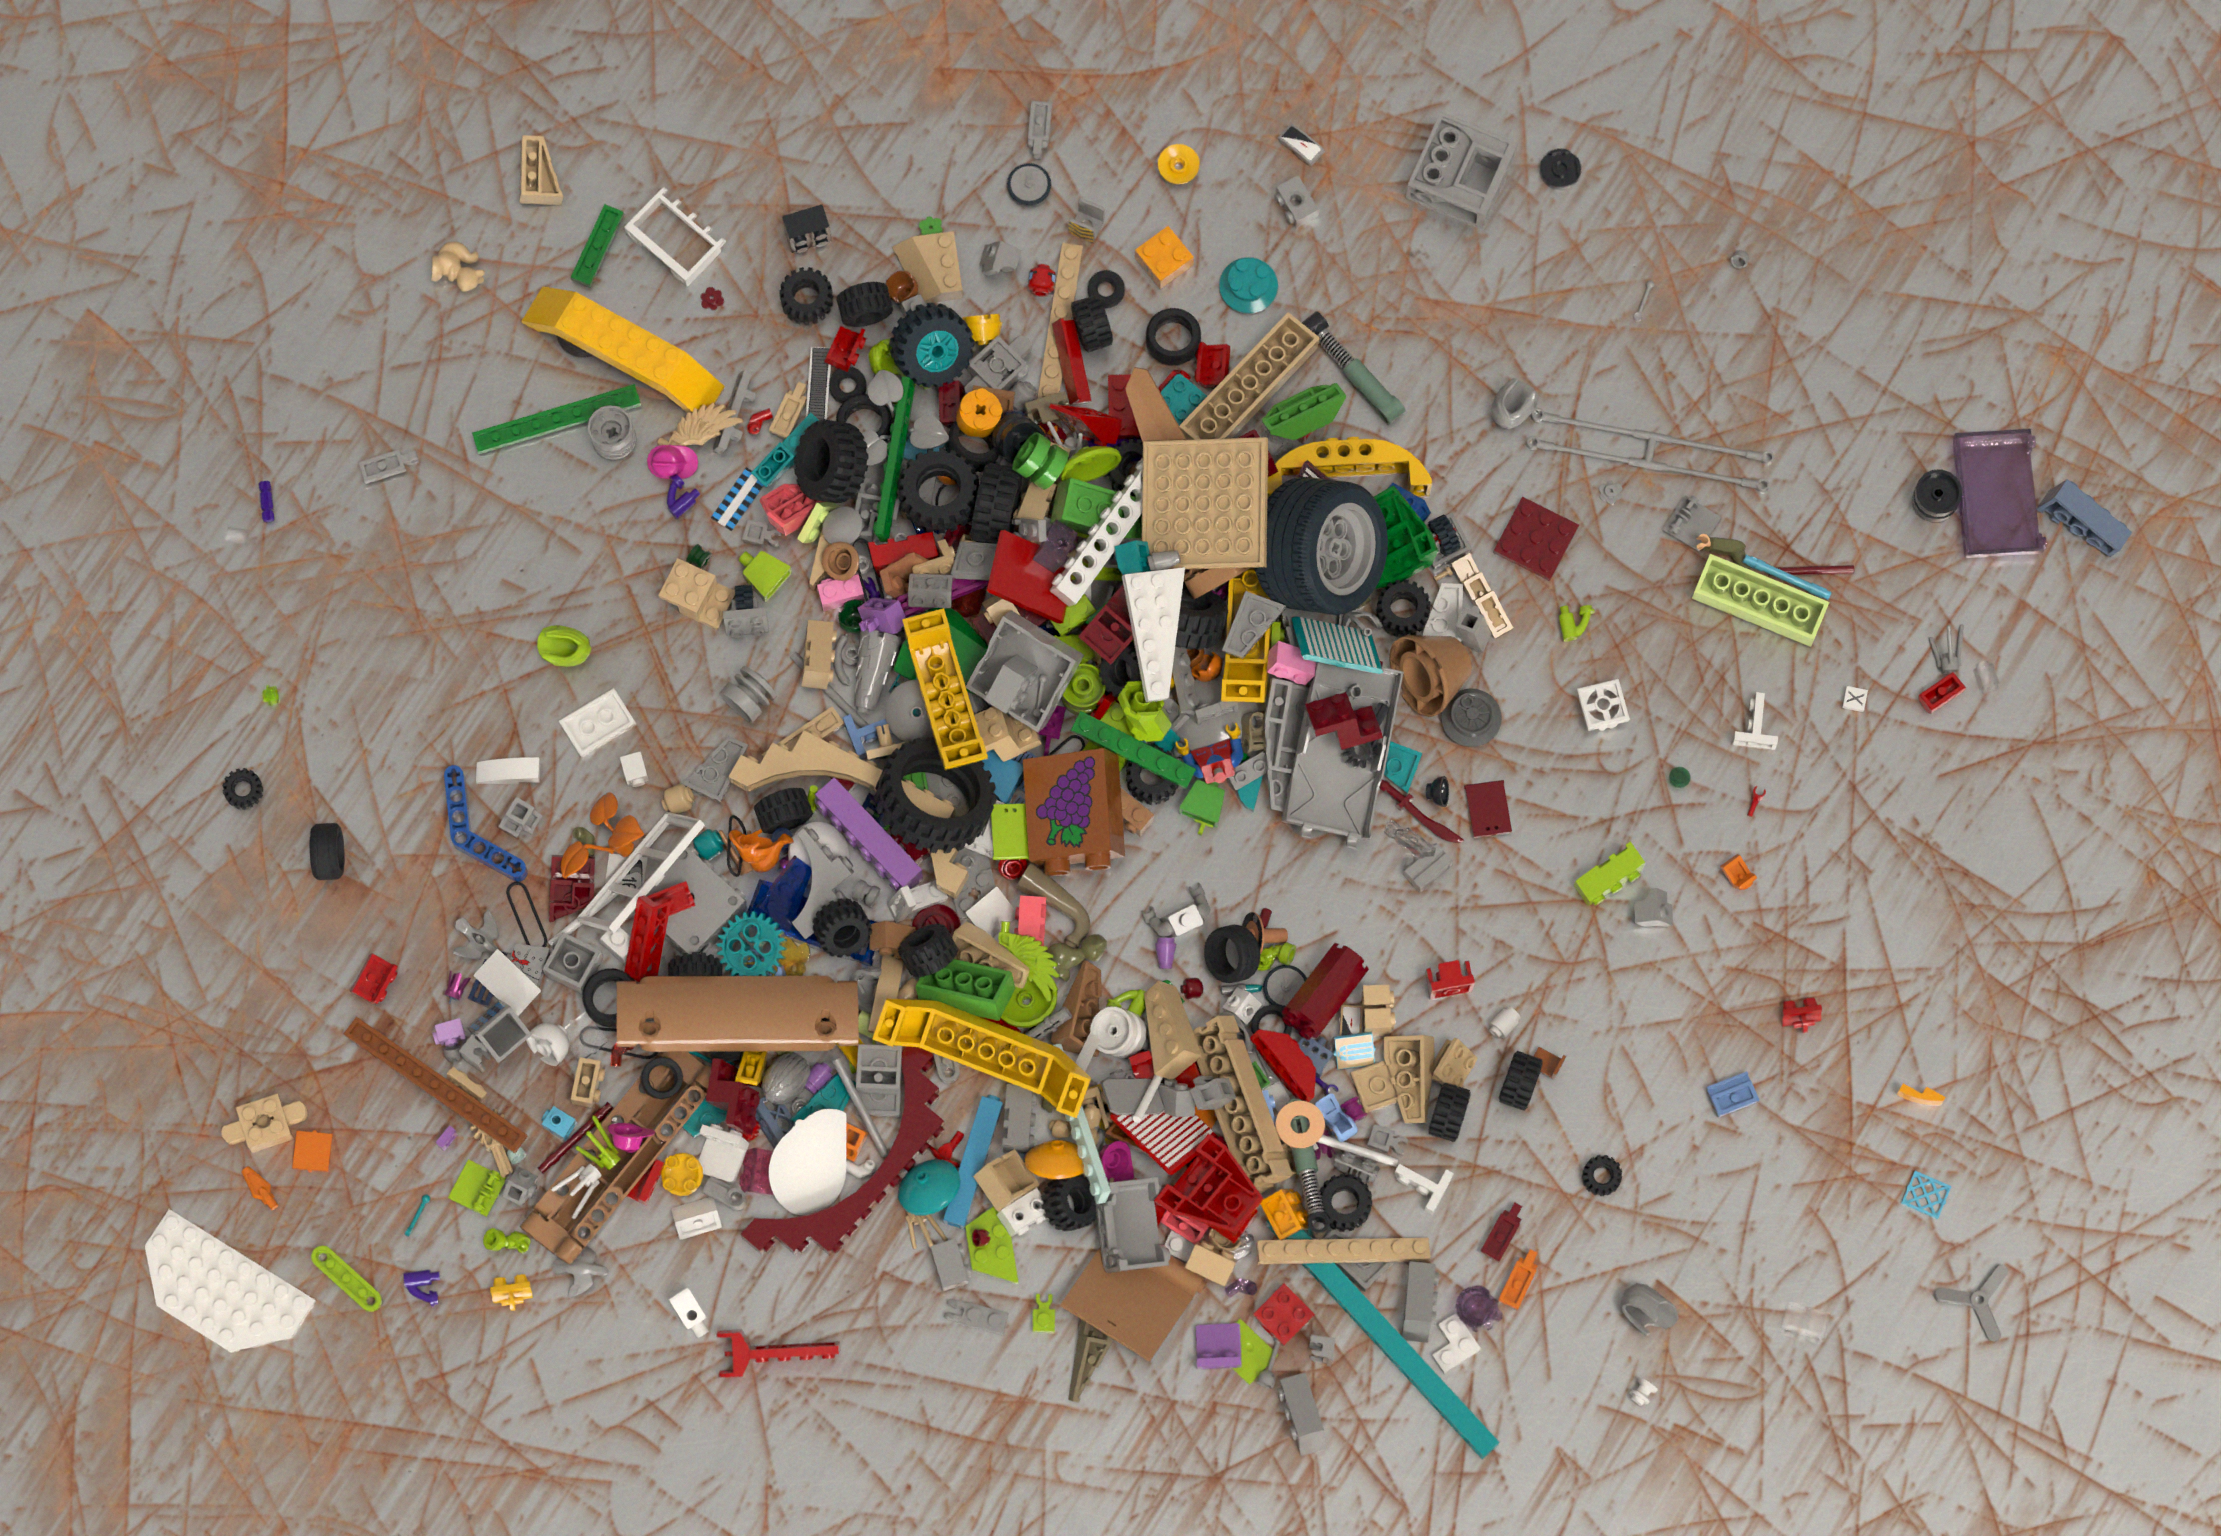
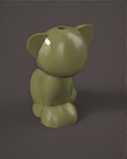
M1093 934L1085 938L1078 949L1072 948L1065 943H1056L1048 947L1046 952L1053 954V958L1048 959L1058 963V966L1053 968L1067 982L1070 978L1069 970L1079 965L1085 958L1092 962L1099 961L1107 949V941L1103 936Z

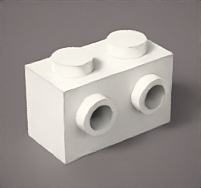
M1037 1188L1003 1208L997 1214L1011 1237L1015 1234L1021 1236L1030 1230L1029 1226L1036 1223L1039 1225L1048 1219L1044 1216L1045 1210H1042L1041 1207L1043 1205L1042 1195Z

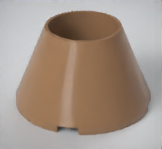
M1405 635L1394 641L1390 649V669L1404 672L1401 684L1404 694L1401 696L1412 709L1423 716L1433 717L1443 712L1471 675L1472 665L1470 656L1464 645L1452 636Z

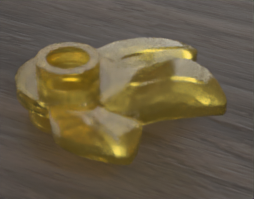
M784 937L787 941L782 943V946L786 947L787 950L781 951V954L786 958L779 959L778 962L784 966L787 976H803L806 971L805 964L810 959L808 943H803L797 946L793 940ZM795 964L796 970L793 972L792 967Z

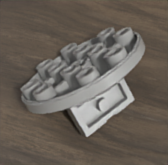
M1218 675L1216 679L1209 682L1195 680L1194 687L1199 700L1198 710H1195L1194 715H1189L1190 718L1175 732L1181 738L1180 742L1184 745L1183 738L1188 740L1190 751L1227 739L1231 741L1232 738L1226 731V725H1229L1230 731H1234L1236 729L1235 722L1241 730L1238 739H1241L1242 744L1241 718L1245 713L1258 712L1257 704L1253 702L1221 701L1223 676ZM1253 717L1252 725L1255 727L1257 721L1256 718Z

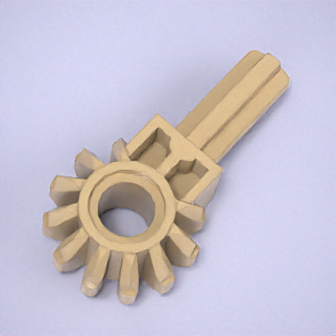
M474 1125L471 1126L470 1130L476 1132L473 1135L474 1139L480 1138V1143L485 1144L487 1151H492L501 1177L506 1178L510 1173L513 1174V1169L504 1146Z

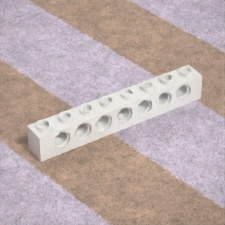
M1143 458L1135 466L1136 472L1133 475L1130 474L1124 481L1125 487L1123 490H1119L1113 496V504L1110 508H1105L1100 514L1102 519L1099 523H1095L1088 531L1089 537L1086 541H1081L1077 546L1076 551L1078 552L1076 555L1066 561L1063 573H1059L1052 581L1053 586L1050 592L1069 607L1077 604L1114 553V546H1118L1142 514ZM1130 492L1135 494V502L1130 498ZM1119 508L1123 510L1124 518H1121L1119 516ZM1107 525L1112 528V534L1107 532ZM1095 541L1100 544V551L1095 549ZM1083 558L1087 559L1088 568L1082 564ZM1071 574L1076 577V584L1071 582Z

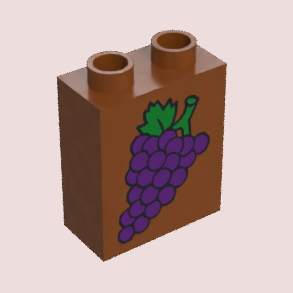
M1105 748L1023 759L1030 862L1043 867L1045 875L1061 876L1071 873L1070 864L1085 862L1086 870H1106L1111 868V859L1125 857L1118 755Z

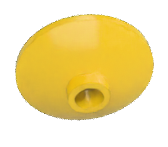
M1174 144L1165 148L1158 159L1159 173L1166 181L1173 184L1190 182L1195 178L1200 167L1197 153L1189 146L1183 144ZM1175 165H1182V169L1177 170Z

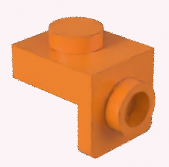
M1738 854L1720 866L1731 885L1736 889L1745 890L1751 887L1753 881L1757 879V876L1750 872L1742 857Z

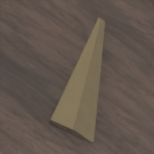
M1082 1319L1080 1321L1068 1400L1074 1402L1080 1401L1079 1397L1086 1385H1089L1092 1373L1095 1368L1099 1367L1114 1340Z

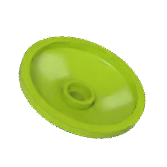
M1107 446L1083 447L1066 462L1060 478L1062 481L1069 478L1083 482L1096 480L1118 466L1121 461L1120 452Z
M1027 979L1024 988L1015 987L1001 1019L1007 1024L1019 1028L1036 1026L1042 1023L1044 1018L1050 1016L1057 1004V991L1054 992L1050 988L1052 1001L1048 1002L1034 981L1029 982ZM1027 999L1031 1000L1029 1004L1023 1003Z

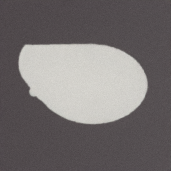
M837 1109L819 1110L804 1120H797L795 1122L796 1126L779 1141L773 1151L769 1165L770 1185L778 1202L791 1213L805 1216L824 1210L832 1205L843 1188L846 1176V1113Z

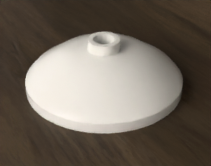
M811 822L800 827L792 836L794 843L789 844L788 848L789 862L793 871L801 880L810 885L812 884L811 862L807 849L798 836L802 829L807 827L810 830L812 828L820 837L818 839L822 846L826 845L833 853V860L840 855L843 858L847 857L849 859L850 857L849 847L844 836L835 827L824 822Z

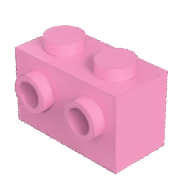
M858 574L849 580L833 581V579H826L817 585L823 612L844 607V603L850 600L865 601Z
M1278 641L1269 650L1267 673L1306 685L1315 676L1316 662L1303 659L1300 648Z

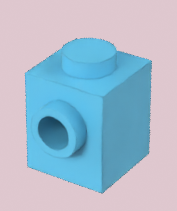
M555 1106L551 1110L548 1109L541 1119L544 1129L564 1141L568 1139L577 1125L576 1119Z

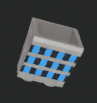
M501 1000L497 1001L467 1027L468 1031L476 1036L477 1040L486 1047L487 1052L498 1063L532 1035L512 1008Z

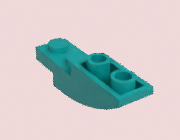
M810 413L782 443L779 442L751 472L766 488L795 464L794 457L797 454L795 451L796 447L800 444V437L805 434L804 431L811 424L820 421L813 413Z

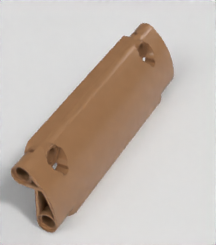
M649 976L643 978L640 984H636V981H617V1047H637V1044H640L643 1050L649 1052L828 1051L834 1048L835 1043H838V1046H858L857 981H838L835 983L828 976ZM821 1018H829L830 1021H821ZM646 1019H654V1022H646Z

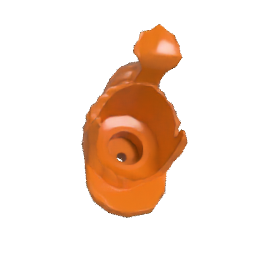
M736 829L731 830L728 836L736 846L741 858L745 862L750 863L756 872L760 873L773 869L779 860L782 847L786 844L794 843L793 838L785 833L773 843L771 839L758 837L762 833V829L747 835L742 834Z

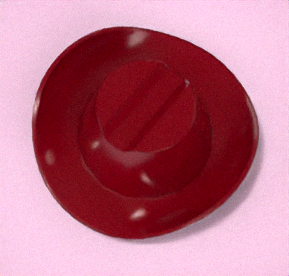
M941 904L922 909L912 922V927H915V931L928 925L943 924L947 927L951 937H953L954 931L961 926L957 913L952 908Z

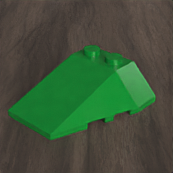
M1391 486L1374 496L1383 513L1388 535L1386 563L1375 589L1386 587L1389 583L1395 585L1396 580H1400L1401 583L1404 579L1419 573L1433 564L1438 553L1432 532L1395 486Z
M931 608L929 610H926L925 613L936 611L943 608ZM944 608L950 627L951 639L966 686L978 662L986 654L988 645L957 611L951 608ZM906 639L902 644L894 672L908 680H915L916 673ZM966 688L967 693L975 694Z

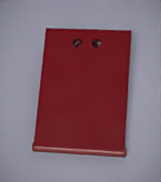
M1504 780L1464 785L1473 837L1479 838L1512 833Z

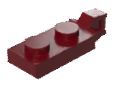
M1514 1202L1510 1212L1504 1210L1500 1214L1480 1253L1500 1262L1520 1226L1522 1219L1517 1216L1522 1209L1521 1205Z

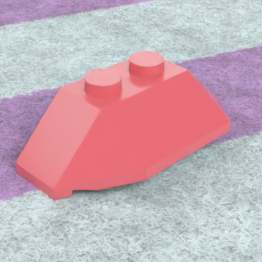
M783 484L762 496L759 500L769 522L785 536L805 525L817 502H825L808 498L801 491L798 484Z

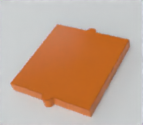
M313 1130V1132L297 1131L292 1169L308 1170L310 1173L312 1171L328 1172L333 1134L318 1133L316 1130Z

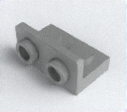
M910 574L908 606L951 608L953 575Z

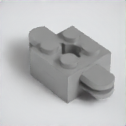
M997 336L969 362L968 372L973 378L965 385V395L972 391L973 385L1009 391L1028 373V364L1023 359L1031 353L1030 340L1025 336H1018L1007 345Z

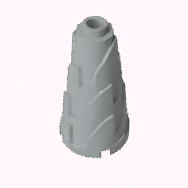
M867 629L864 632H860L857 652L858 663L855 674L857 680L854 694V707H857V712L869 714L870 711L874 710L882 689L887 683L891 668L895 664L903 638L885 632L880 633L877 630L868 632Z

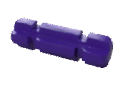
M269 481L259 482V490L261 492V510L263 511L262 519L264 522L274 521V513L272 511L274 509L270 492L271 484Z

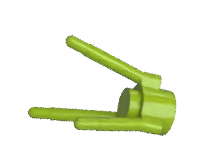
M593 1116L592 1119L608 1147L604 1148L590 1131H587V1136L601 1151L598 1155L600 1160L579 1146H576L575 1149L595 1162L601 1169L605 1166L607 1170H610L621 1158L617 1155L619 1153L618 1150L613 1146L597 1117Z

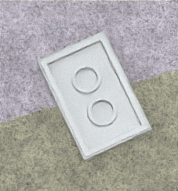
M614 688L559 720L560 725L581 758L636 725V722Z

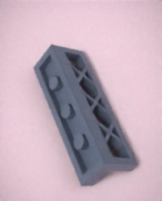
M764 1096L760 1098L755 1117L761 1125V1130L773 1149H775L779 1141L785 1136L784 1134H787L796 1125L789 1120L792 1116L784 1104L777 1105L776 1112L768 1110L764 1104L768 1100ZM778 1117L787 1120L789 1124L788 1130L778 1126Z

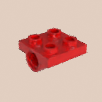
M1283 1283L1252 1315L1272 1337L1276 1338L1284 1346L1315 1314Z

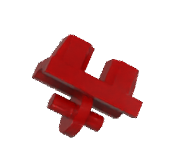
M1814 997L1803 1000V1007L1796 1008L1795 1001L1783 1002L1782 1026L1793 1025V1028H1801L1802 1033H1808V1026H1814L1815 1022L1821 1021V1004L1818 1005Z

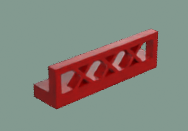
M641 896L637 899L624 972L638 982L645 977L658 976L671 900L668 898L653 902L646 896ZM662 908V911L657 916L658 909ZM659 926L658 931L654 934L655 929ZM655 945V949H654V950L652 951V953L650 954L651 949H652L653 946ZM651 963H652L651 970H650V971H647V968H648V967L651 965Z

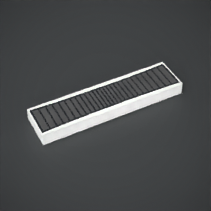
M811 347L806 417L813 413L819 420H827L831 365L825 363V359L830 348Z

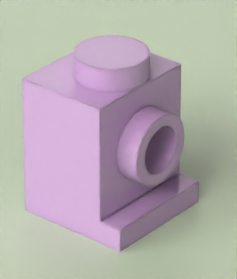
M460 1018L435 1025L436 1032H433V1037L436 1045L441 1044V1046L451 1047L457 1045L460 1040H462L463 1044L466 1043L467 1038Z

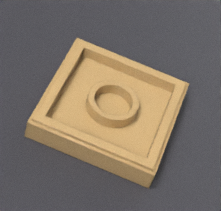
M1385 1060L1350 1072L1364 1112L1369 1113L1398 1103V1095L1395 1086L1392 1085L1389 1067L1386 1066Z

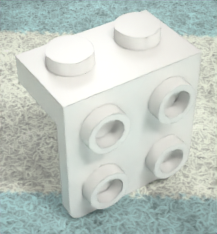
M711 1124L710 1127L702 1125L699 1133L707 1138L699 1157L703 1174L729 1183L735 1182L749 1142L742 1138L743 1134L730 1130L728 1133L723 1131L722 1127Z

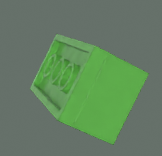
M1073 478L1058 483L1050 524L1089 535L1088 531L1095 523L1098 524L1102 519L1100 514L1107 507L1110 508L1113 504L1112 498L1117 492ZM1130 496V498L1135 502L1136 497ZM1119 508L1118 514L1121 518H1124V512ZM1142 514L1124 538L1141 539ZM1107 525V532L1112 534V528Z

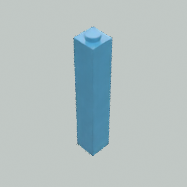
M988 1095L987 1097H981L958 1171L960 1187L955 1198L948 1204L943 1219L946 1225L965 1230L979 1186L973 1176L985 1166L1003 1109V1102L996 1096Z

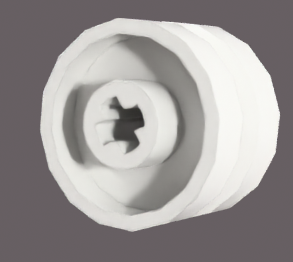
M1107 1007L1101 1010L1094 1017L1090 1026V1033L1100 1039L1097 1049L1118 1058H1129L1136 1054L1143 1047L1146 1039V1027L1140 1016L1119 1007Z

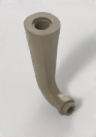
M1030 862L1015 889L1030 896L1046 897L1047 905L1071 918L1075 928L1071 934L1065 937L1064 943L1072 948H1078L1080 942L1086 937L1090 929V918L1087 911L1069 892Z

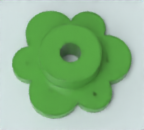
M928 216L926 220L919 223V228L922 230L921 235L942 233V221L939 218L933 219L931 216Z

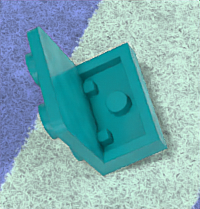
M1177 374L1161 391L1179 426L1207 397L1205 393L1182 374Z

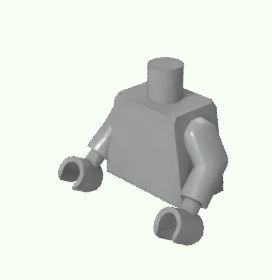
M1197 883L1198 887L1194 890L1189 887V891L1193 899H1195L1194 902L1160 919L1156 917L1152 906H1149L1150 912L1142 910L1145 923H1150L1161 937L1167 936V938L1177 937L1205 922L1204 918L1210 914V907L1204 896L1205 892L1201 884Z

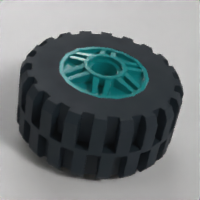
M927 303L926 307L920 304L916 306L914 311L909 309L905 312L907 315L904 318H899L897 321L899 325L893 327L891 332L894 338H890L889 345L892 347L890 353L894 363L906 377L912 379L913 383L917 385L922 384L924 387L931 388L933 384L937 388L942 387L945 382L947 384L954 382L953 378L956 376L959 378L963 374L961 371L969 367V358H973L974 351L971 348L975 344L971 329L952 308H948L943 304Z

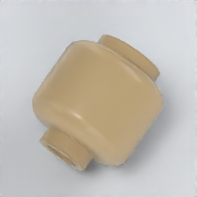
M683 784L666 789L663 794L664 798L661 799L664 810H669L674 814L690 810L693 802H695L691 788Z

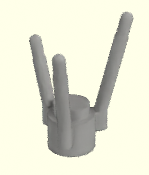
M1963 624L1959 627L1956 655L1953 653L1950 625H1947L1948 653L1943 654L1942 659L1933 637H1929L1937 660V668H1942L1944 673L1959 671V666H1961Z

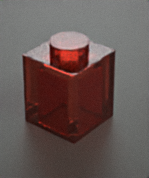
M979 589L952 600L951 608L965 618L979 614L986 591Z

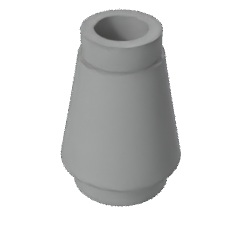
M1178 550L1155 552L1148 556L1151 571L1166 570L1181 563Z

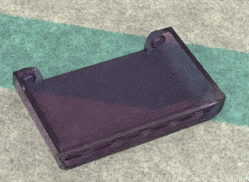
M2031 429L1954 434L1953 455L1955 474L1962 485L1963 494L1959 504L1965 558L2042 554L2044 549L2047 548L2046 537H2042L2038 529L2031 452L2032 448L2036 447L2035 435H2032Z

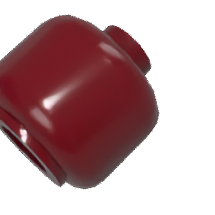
M1186 978L1183 981V985L1180 986V991L1182 994L1184 993L1185 998L1188 1000L1198 999L1203 994V983L1199 978Z

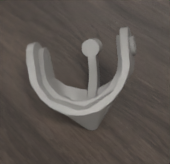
M1353 610L1339 615L1338 625L1348 627L1352 621L1362 630V635L1365 637L1370 636L1372 630L1366 628L1356 617L1368 619L1376 628L1381 629L1383 627L1379 618L1369 612Z
M866 967L857 970L849 978V981H857L858 984L862 985L865 993L862 994L858 986V1008L868 1013H872L874 1003L873 986L878 983V979H874L873 976H880L882 969L879 967Z

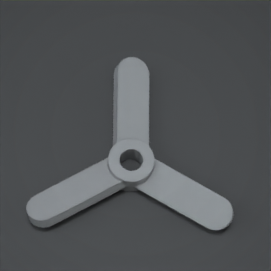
M1997 1265L1974 1293L1939 1288L1936 1290L1935 1298L1940 1302L1967 1305L1974 1308L1988 1339L1998 1341L2001 1337V1332L1988 1305V1299L2006 1277L2008 1269L2005 1265ZM1976 1297H1980L1982 1299L1981 1304H1978L1975 1301Z

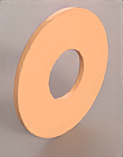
M1306 1101L1288 1103L1277 1115V1134L1285 1144L1291 1147H1310L1317 1143L1324 1133L1325 1120L1323 1114L1312 1103ZM1294 1117H1306L1310 1122L1309 1129L1304 1133L1294 1132L1291 1128V1121Z

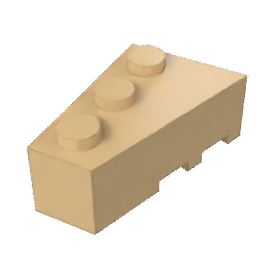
M522 135L520 145L519 203L562 205L563 194L560 190L544 137Z
M808 620L801 687L827 689L828 682H832L833 669H830L831 662L834 663L835 650H832V643H836L837 630H833L834 622Z

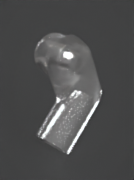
M1245 1231L1240 1237L1242 1242L1239 1248L1232 1252L1237 1260L1249 1255L1252 1251L1254 1237L1248 1231Z

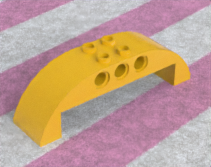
M1349 437L1347 440L1328 438L1326 441L1312 442L1299 446L1280 458L1275 464L1278 472L1268 477L1267 490L1275 491L1282 485V476L1308 474L1305 471L1306 468L1313 473H1323V475L1330 478L1407 473L1408 491L1418 497L1430 496L1432 479L1422 463L1413 454L1399 445L1388 441L1360 439L1359 437Z
M944 608L902 619L916 677L944 769L948 770L988 759L953 646Z

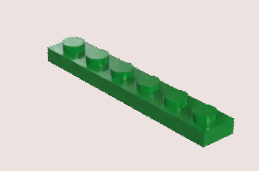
M1082 711L1079 712L1070 730L1184 789L1188 787L1196 770L1180 760Z

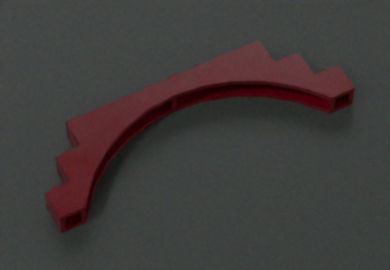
M906 1046L902 1051L901 1063L905 1081V1097L899 1132L888 1156L864 1185L836 1205L811 1215L788 1219L754 1218L740 1234L741 1238L761 1255L764 1251L768 1253L774 1247L775 1239L794 1255L798 1252L803 1253L810 1243L808 1241L810 1239L829 1256L833 1252L835 1254L838 1253L844 1245L842 1241L847 1236L851 1237L859 1228L857 1224L862 1219L865 1221L873 1212L872 1207L876 1203L881 1204L888 1195L886 1191L891 1186L894 1188L902 1179L900 1177L905 1170L909 1171L916 1164V1157L919 1154L924 1155L931 1146L929 1144L934 1137L938 1139L945 1130L943 1128L945 1126L944 1120L927 1107L929 1104L932 1106L940 1097L938 1095L939 1087L922 1074L923 1071L927 1073L934 1065V1055L930 1051L919 1047Z

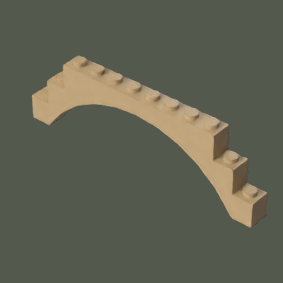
M803 731L792 752L784 744L779 743V745H776L772 742L760 764L752 756L745 757L741 755L728 777L730 783L747 792L775 781L800 776L835 777L852 781L876 792L875 787L882 770L870 760L865 762L859 759V755L850 750L848 752L841 750L837 743L822 740V737L813 731H810V733ZM909 780L901 781L908 798L922 811L941 818H954L956 815L955 807H953L954 805L946 799L941 801L926 789H923V791L919 790ZM927 848L933 861L937 890L957 899L969 878L965 866L957 862L953 864L959 851L953 848L951 853H944L943 850H938L937 853H930V849Z

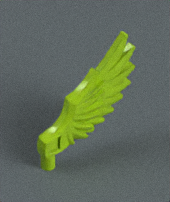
M1001 921V931L998 936L999 944L1008 949L1010 953L1030 969L1027 978L1029 982L1034 981L1048 1002L1052 1001L1050 988L1054 992L1058 991L1052 976L1060 977L1059 973L1053 968L1057 967L1058 963L1048 959L1053 958V954L1045 952L1048 950V947L1040 946L1042 942L1034 941L1036 940L1035 937L1010 933V922Z

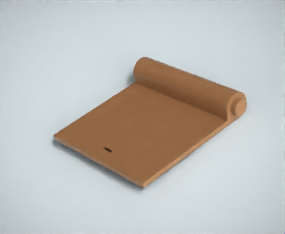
M1100 1247L1060 1306L1150 1362L1196 1293L1201 1294L1207 1282L1204 1281L1205 1277L1186 1269V1264L1170 1255L1169 1265L1106 1273L1103 1267Z

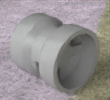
M860 880L853 892L852 899L857 902L863 901L866 906L872 908L881 888L877 886L871 887L866 881Z

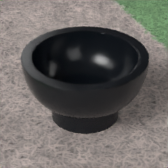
M1446 776L1438 777L1432 783H1427L1426 785L1427 800H1432L1439 807H1446L1449 800V784Z

